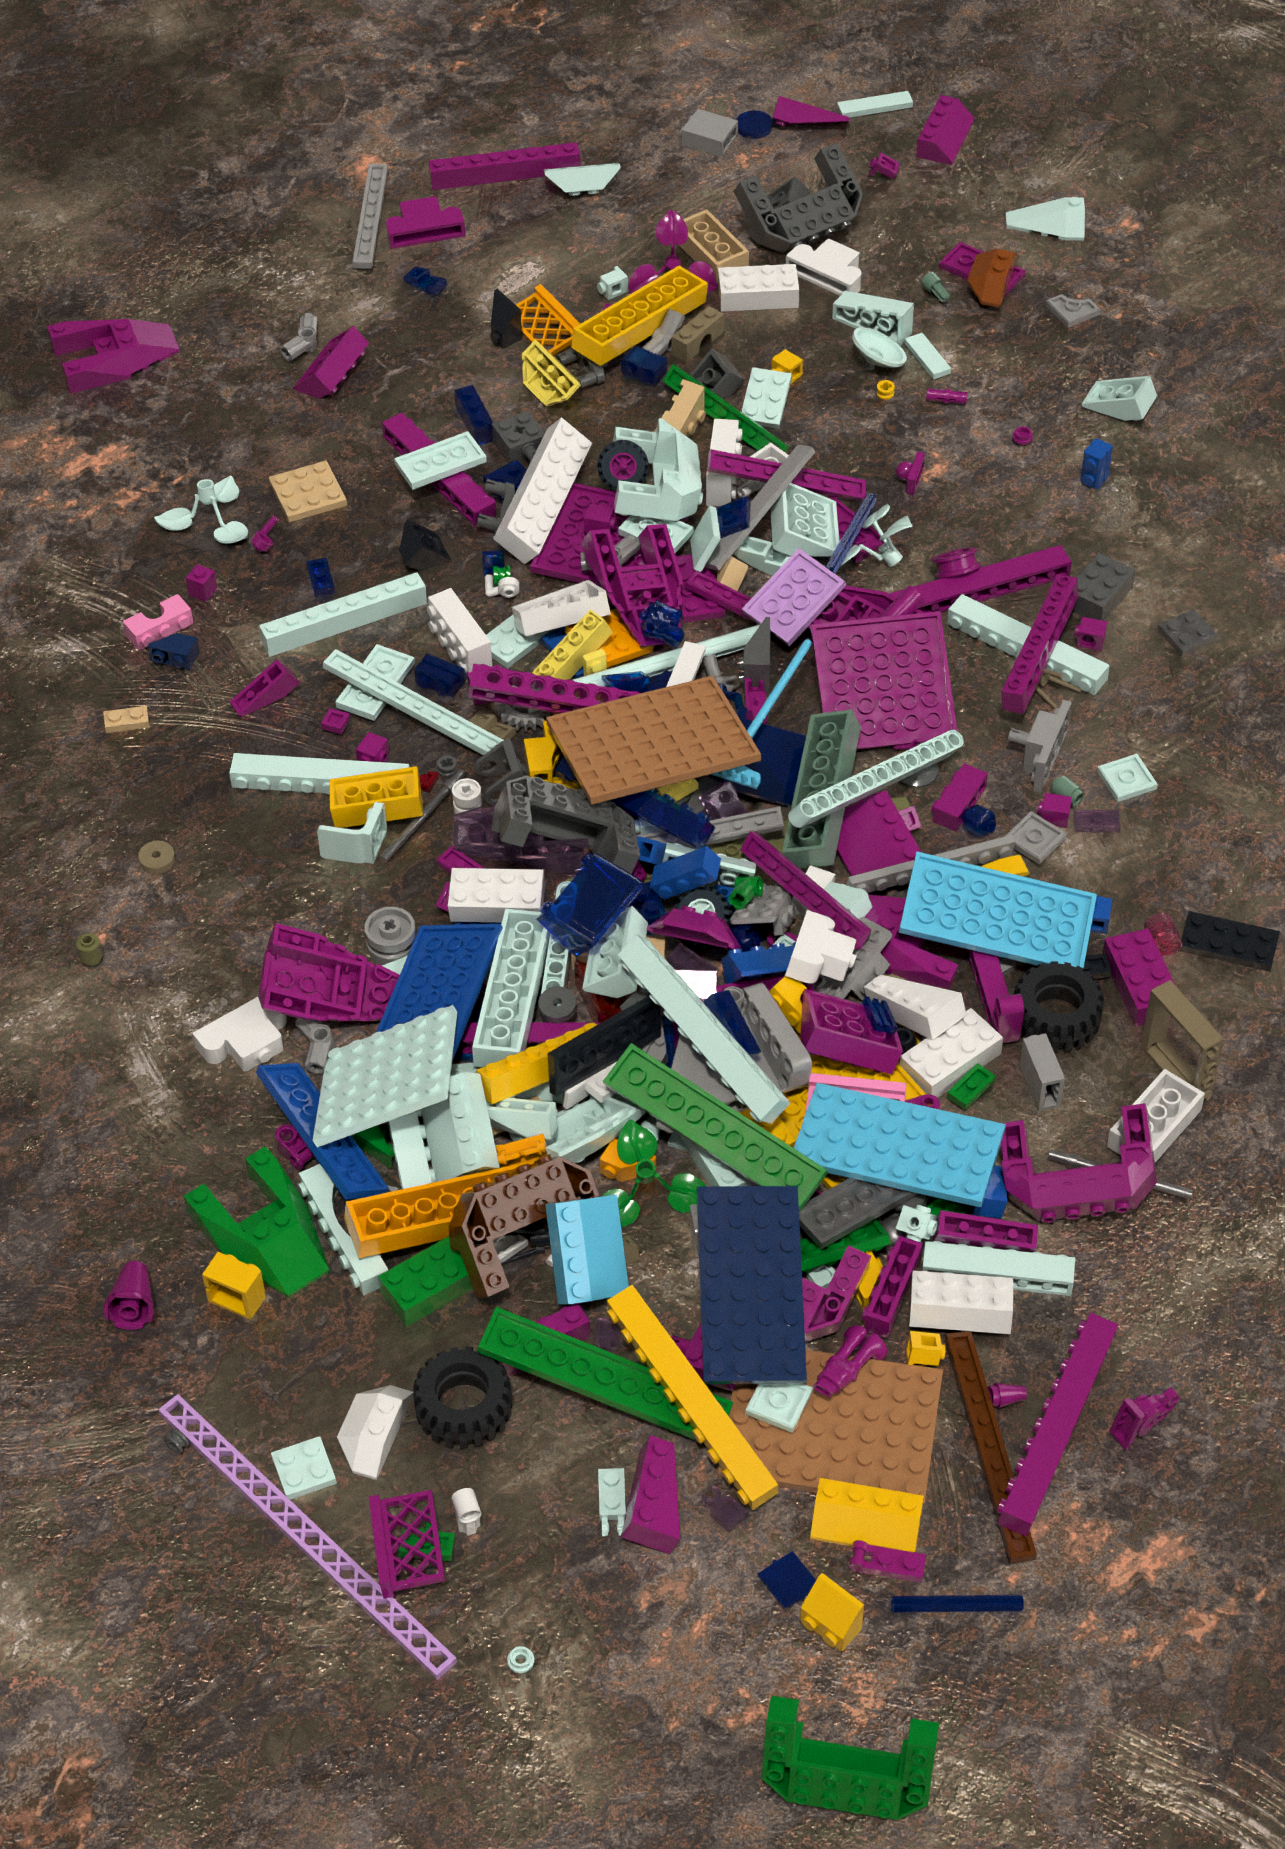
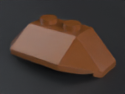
M994 249L976 255L967 283L981 304L1001 307L1019 255L1016 252Z

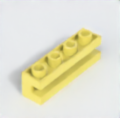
M590 609L532 673L540 676H552L557 679L570 680L583 666V655L597 651L613 631L602 617Z

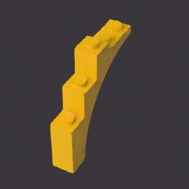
M543 721V737L524 739V757L529 777H539L544 781L552 783L555 765L563 753L547 726V721Z

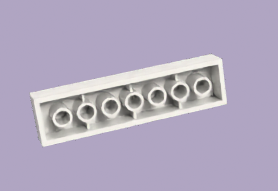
M562 417L547 428L493 538L524 564L540 553L592 444Z

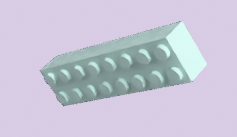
M505 908L501 924L503 929L498 937L472 1046L473 1066L485 1067L489 1063H495L509 1055L526 1050L548 951L551 913Z

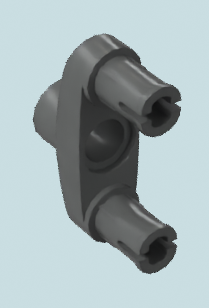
M573 348L556 354V359L562 365L576 361L587 372L576 377L581 384L580 389L605 381L603 368L607 366L608 362L600 366Z
M487 478L484 491L500 495L503 498L499 517L495 518L479 513L476 526L493 530L496 533L515 495V486L512 483H501Z

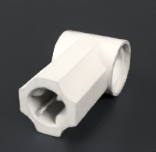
M471 1488L460 1489L451 1498L455 1507L457 1528L459 1532H464L468 1536L476 1533L477 1528L480 1526L482 1513L474 1490Z

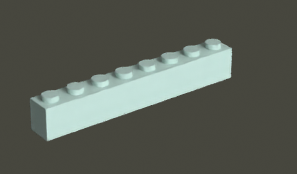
M417 572L261 624L259 629L262 645L268 656L271 657L427 604L426 586Z
M963 594L948 609V625L1016 658L1032 628ZM1058 640L1045 669L1062 674L1063 678L1059 679L1095 695L1108 680L1110 665Z
M234 753L229 774L232 788L330 794L329 779L408 768L409 764Z

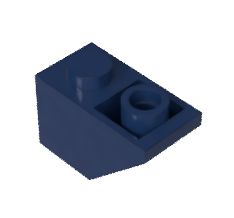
M179 633L148 644L150 661L186 670L191 669L200 653L196 637Z

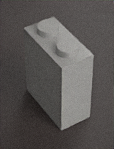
M697 109L690 116L686 125H683L680 130L682 145L722 157L738 136V121Z
M1031 1035L1028 1038H1024L1020 1069L1038 1112L1061 1107L1065 1077L1047 1035Z

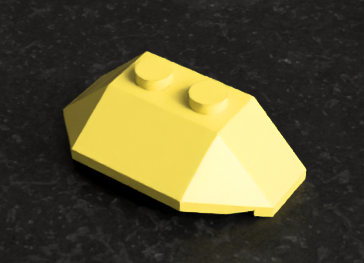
M536 339L522 353L523 383L546 407L568 400L581 386L580 382Z

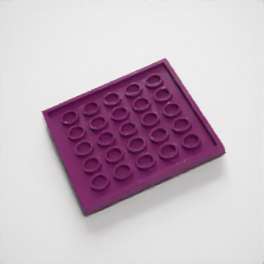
M573 483L540 553L534 557L530 565V572L577 583L587 580L599 582L592 570H581L580 553L584 552L581 541L587 535L584 530V517L590 504L614 508V517L617 518V525L615 530L611 531V537L614 546L625 537L618 534V528L630 515L625 516L615 513L614 500L616 492ZM686 517L680 519L679 521L684 522ZM641 545L640 550L625 561L622 567L646 565Z
M941 611L811 624L810 629L822 713L853 710L861 726L856 751L910 744L915 739L924 743L947 731H957Z

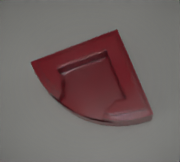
M430 771L427 772L428 774L419 776L421 791L431 792L439 779L438 772Z

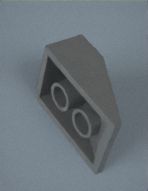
M766 617L745 646L744 657L739 658V670H744V672H739V685H743V694L745 678H751L753 687H758L759 681L763 680L764 691H766V694H769L770 617Z

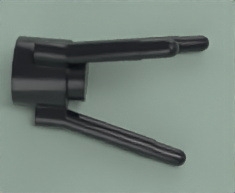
M522 1227L508 1233L529 1235L530 1246H535V1248L514 1255L502 1264L514 1262L534 1254L545 1253L544 1247L551 1246L549 1229Z

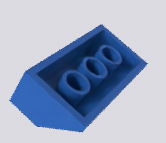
M796 942L793 943V946L786 947L785 943L775 944L771 946V949L757 946L750 948L748 952H742V949L728 951V955L721 959L726 984L786 974Z

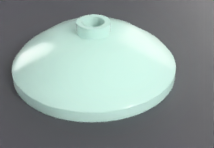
M859 327L853 332L852 339L854 345L868 363L880 367L896 368L903 366L906 362L907 357L904 350L887 335L866 327Z

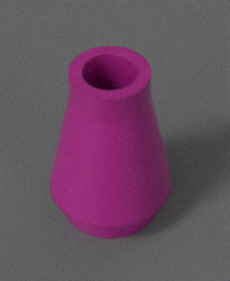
M994 1383L992 1386H988L992 1404L996 1408L1027 1399V1391L1024 1385Z

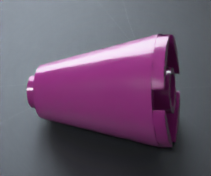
M129 1261L124 1264L104 1303L103 1313L108 1321L110 1319L115 1322L114 1326L120 1329L143 1328V1324L148 1321L150 1323L153 1318L154 1305L148 1269L144 1263L139 1261Z

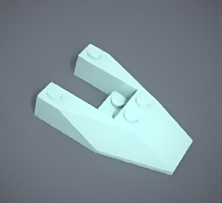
M473 1063L451 1064L450 1076L462 1072L477 1073L476 1070L482 1067L473 1066ZM548 1081L494 1104L486 1101L491 1127L527 1138L543 1133L545 1140H551L557 1129L556 1102L563 1104L565 1092L554 1096L550 1093ZM534 1096H538V1097L540 1098V1100H544V1101L526 1100V1099H530V1098H532V1097H534Z

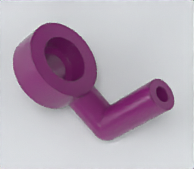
M272 515L261 530L252 536V546L257 551L267 552L272 547L273 542L267 534L279 521L276 516Z

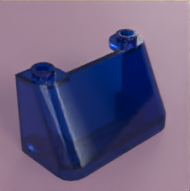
M588 852L579 861L582 865L578 874L557 899L552 902L548 900L539 909L541 914L536 919L576 957L590 950L600 941L645 885L638 877L597 852L592 854Z

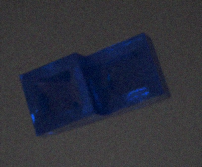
M416 266L403 277L404 281L413 287L432 295H437L448 285L446 278L431 276L429 269Z

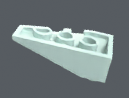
M1064 197L1009 211L1005 214L1006 228L1023 232L1038 231L1041 232L1042 236L1052 234L1059 236L1058 239L1084 241V198Z

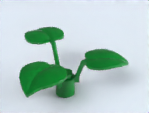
M631 1119L620 1132L617 1142V1153L621 1161L627 1165L638 1161L636 1164L637 1179L629 1196L622 1189H611L603 1195L617 1194L621 1228L631 1225L639 1216L640 1206L636 1201L632 1200L639 1184H649L654 1179H657L670 1191L668 1202L675 1211L690 1213V1205L697 1204V1186L706 1185L691 1174L681 1173L673 1177L672 1186H669L660 1177V1174L655 1172V1165L649 1160L657 1151L655 1136L648 1129Z

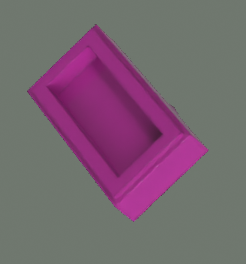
M917 451L913 464L909 461H903L896 468L897 477L902 481H907L906 494H915L924 469V452Z

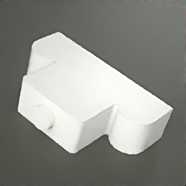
M827 239L815 251L809 245L801 244L786 255V264H796L797 276L839 296L844 291L856 293L860 291L861 270L858 268V251Z
M807 910L785 976L805 983L816 982L819 974L843 981L848 967L853 968L857 956L852 954L856 939L834 932L835 922L831 918Z
M256 997L193 1032L195 1048L208 1063H221L226 1059L227 1054H230L243 1071H249L283 1051L282 1037L278 1030L286 1025L287 1015L263 1010L259 998Z

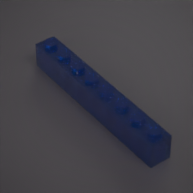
M563 756L555 771L563 778L580 786L566 758ZM655 788L611 799L612 802L625 811L697 849L705 846L716 828L709 822L711 818L702 812L695 814L692 812L693 808L682 802L678 805L674 803L676 800L668 794L664 793L663 796L657 794L658 790Z

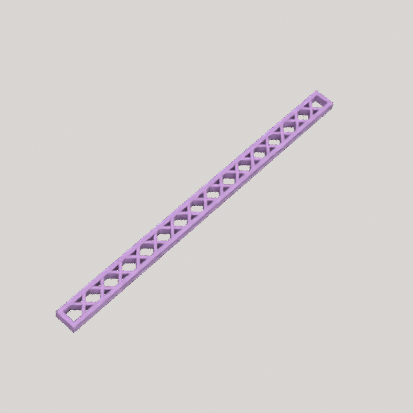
M179 1394L158 1409L159 1415L168 1424L185 1435L191 1446L436 1680L457 1663L456 1657L393 1597L384 1599L380 1585ZM178 1405L183 1409V1416H172L169 1414ZM187 1424H199L200 1431L188 1432ZM204 1440H216V1448H205L203 1446ZM232 1456L233 1464H222L220 1457ZM237 1472H249L250 1480H239ZM254 1488H266L267 1496H255ZM271 1504H283L285 1506L284 1512H272ZM289 1521H301L302 1529H290L288 1527ZM306 1537H318L319 1545H307ZM323 1554H336L337 1562H325ZM341 1570H352L355 1573L354 1579L341 1578ZM359 1587H370L372 1589V1596H360L358 1594ZM376 1604H388L390 1606V1613H378L376 1611ZM394 1621H406L408 1623V1630H396L394 1628ZM412 1638H424L427 1641L426 1647H414L412 1645ZM431 1656H443L446 1661L436 1668L430 1662Z

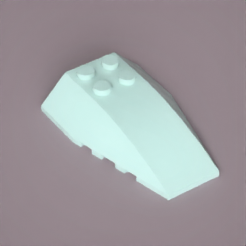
M618 1093L603 1103L590 1095V1099L584 1103H576L569 1109L560 1112L556 1109L557 1129L551 1140H545L547 1154H550L551 1157L561 1156L573 1163L581 1162L586 1156L594 1153L618 1137L630 1119L636 1122L646 1112ZM509 1132L513 1141L527 1138Z

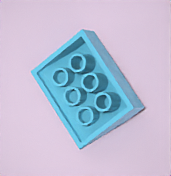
M617 1194L545 1204L558 1304H574L610 1298L629 1287Z

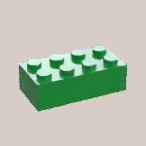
M449 1236L378 1276L380 1293L406 1327L473 1289L460 1251L451 1250Z

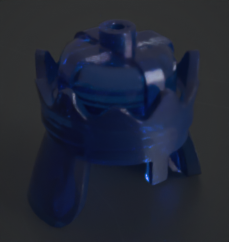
M657 599L655 602H650V605L644 611H641L639 619L642 620L640 624L641 630L645 631L643 637L660 639L671 648L677 649L684 638V631L678 627L683 611L674 609Z

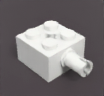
M769 443L750 457L783 463L789 455L772 443ZM741 478V481L745 484L737 488V494L742 499H745L755 491L759 493L766 483Z

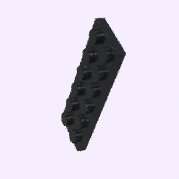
M648 996L547 1053L550 1093L558 1096L614 1064L631 1043L641 1048L661 1036L660 1006L654 1003Z

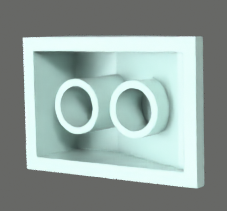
M1150 376L1102 380L1095 382L1082 402V406L1124 421H1138L1144 418L1156 399L1157 394Z

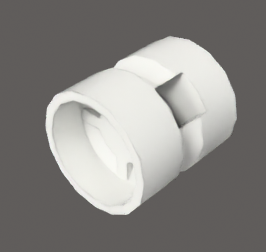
M470 778L458 780L452 787L454 813L462 820L476 819L482 813L481 786L477 781Z

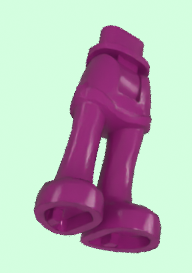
M849 1327L843 1335L844 1344L835 1355L825 1362L823 1371L817 1376L814 1389L826 1397H831L833 1393H839L850 1382L856 1380L857 1373L868 1359L883 1360L887 1356L888 1350L883 1340L877 1334L871 1333L867 1338V1330L864 1327ZM860 1349L851 1361L846 1360L854 1350Z

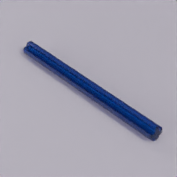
M875 493L866 494L825 567L834 574L837 573L877 501Z

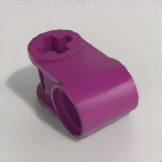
M286 1124L277 1128L275 1132L277 1150L294 1168L300 1171L304 1168L305 1163L312 1158H316L292 1125Z

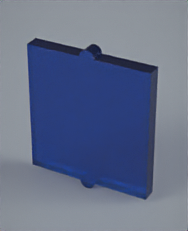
M793 1551L779 1560H773L770 1566L757 1574L758 1578L784 1610H787L800 1600L805 1601V1597L808 1596L816 1581Z

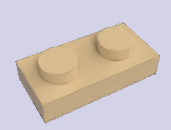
M147 706L103 711L106 733L149 728Z

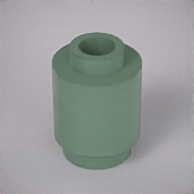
M1066 776L1055 778L1051 784V793L1072 797L1071 806L1073 807L1078 806L1085 796L1082 788Z

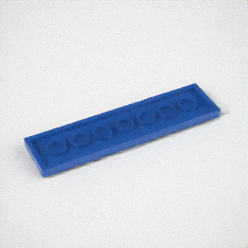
M299 1063L258 1066L256 1074L346 1200L365 1198L388 1192L389 1187L351 1135L316 1147L312 1140L320 1092Z

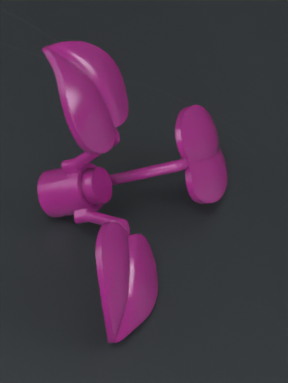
M669 210L658 222L655 230L656 238L661 244H671V254L665 258V265L657 272H655V268L651 264L639 266L633 272L629 281L628 291L630 294L659 278L658 275L665 269L672 270L677 266L683 267L680 265V258L674 254L675 244L682 245L686 242L688 228L682 217L675 211ZM697 261L690 265L689 272L708 282L707 293L717 288L718 285L714 271L709 264Z

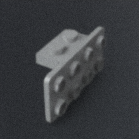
M763 883L762 896L753 897L744 909H736L730 918L731 924L772 922L774 935H784L796 917V907L794 904L792 905L791 900L792 894L779 883L766 886Z
M865 917L859 918L871 929V932L861 949L854 948L852 954L857 956L853 968L848 967L843 981L819 974L818 980L812 983L814 991L844 999L851 991L856 998L863 1001L866 997L864 986L879 975H883L890 966V963L880 952L892 938V933Z

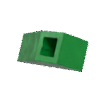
M376 1125L351 1135L363 1151L387 1168H393L392 1158L395 1157L392 1145L385 1142L387 1137L382 1125Z

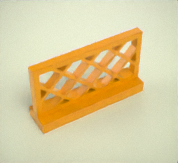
M539 284L534 288V294L516 304L522 312V335L532 343L535 340L533 338L534 334H544L542 339L536 340L543 347H545V344L554 345L548 351L555 355L572 344L573 328L580 323ZM534 301L538 303L537 307H528ZM526 313H536L534 318L526 317ZM548 313L549 315L548 318H539V314ZM533 323L532 328H524L523 324ZM537 323H546L545 328H536ZM550 324H559V329H551ZM548 334H557L556 339H547ZM561 334L571 336L568 339H560Z

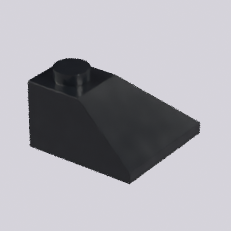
M499 289L494 290L490 336L495 344L497 343L504 349L522 340L521 309Z
M409 520L405 522L399 552L403 558V563L408 568L423 571L451 561L437 532Z

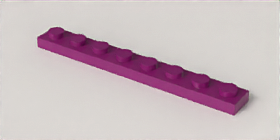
M711 449L708 452L707 471L767 483L782 463ZM802 468L791 482L814 493L863 502L866 497V480Z
M750 831L740 851L810 911L831 918L835 922L834 931L856 939L854 948L861 949L871 929L757 832Z

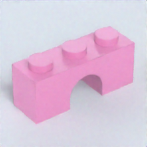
M178 594L160 602L162 616L159 618L149 619L140 612L123 621L125 636L138 651L148 647V644L168 637L193 624L191 608Z

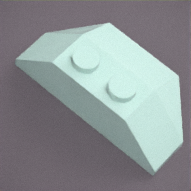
M612 163L544 169V174L564 192H569V195H579L580 191H588V194L599 193V189H604L619 171L620 164Z

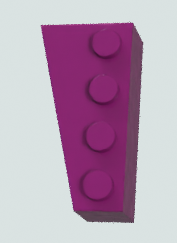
M650 1435L639 1452L621 1538L670 1554L680 1541L674 1443Z

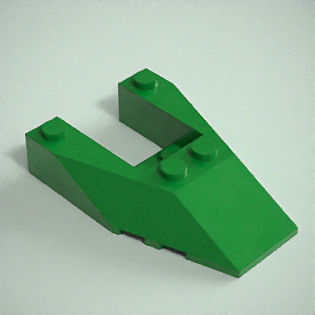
M264 1146L246 1157L245 1161L248 1175L271 1201L269 1205L237 1224L205 1184L200 1185L183 1197L187 1213L220 1253L233 1255L245 1264L257 1266L261 1270L263 1283L289 1298L330 1271L308 1206L279 1161Z

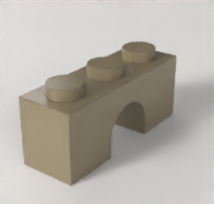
M710 306L705 308L671 337L672 355L688 363L699 353L700 343L703 338L713 342L724 332V313Z

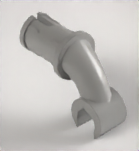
M715 654L703 657L702 660L706 668L707 677L713 676L720 688H723L726 692H731L740 687V685L733 686L731 683L732 679L737 678V676L732 675L726 678L722 676L723 672H720Z

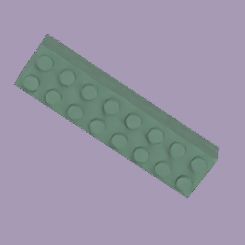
M852 709L812 714L810 716L791 810L803 799L851 777L861 729ZM845 807L802 828L795 827L788 821L782 854L799 869L809 868L810 865L813 867L834 865Z

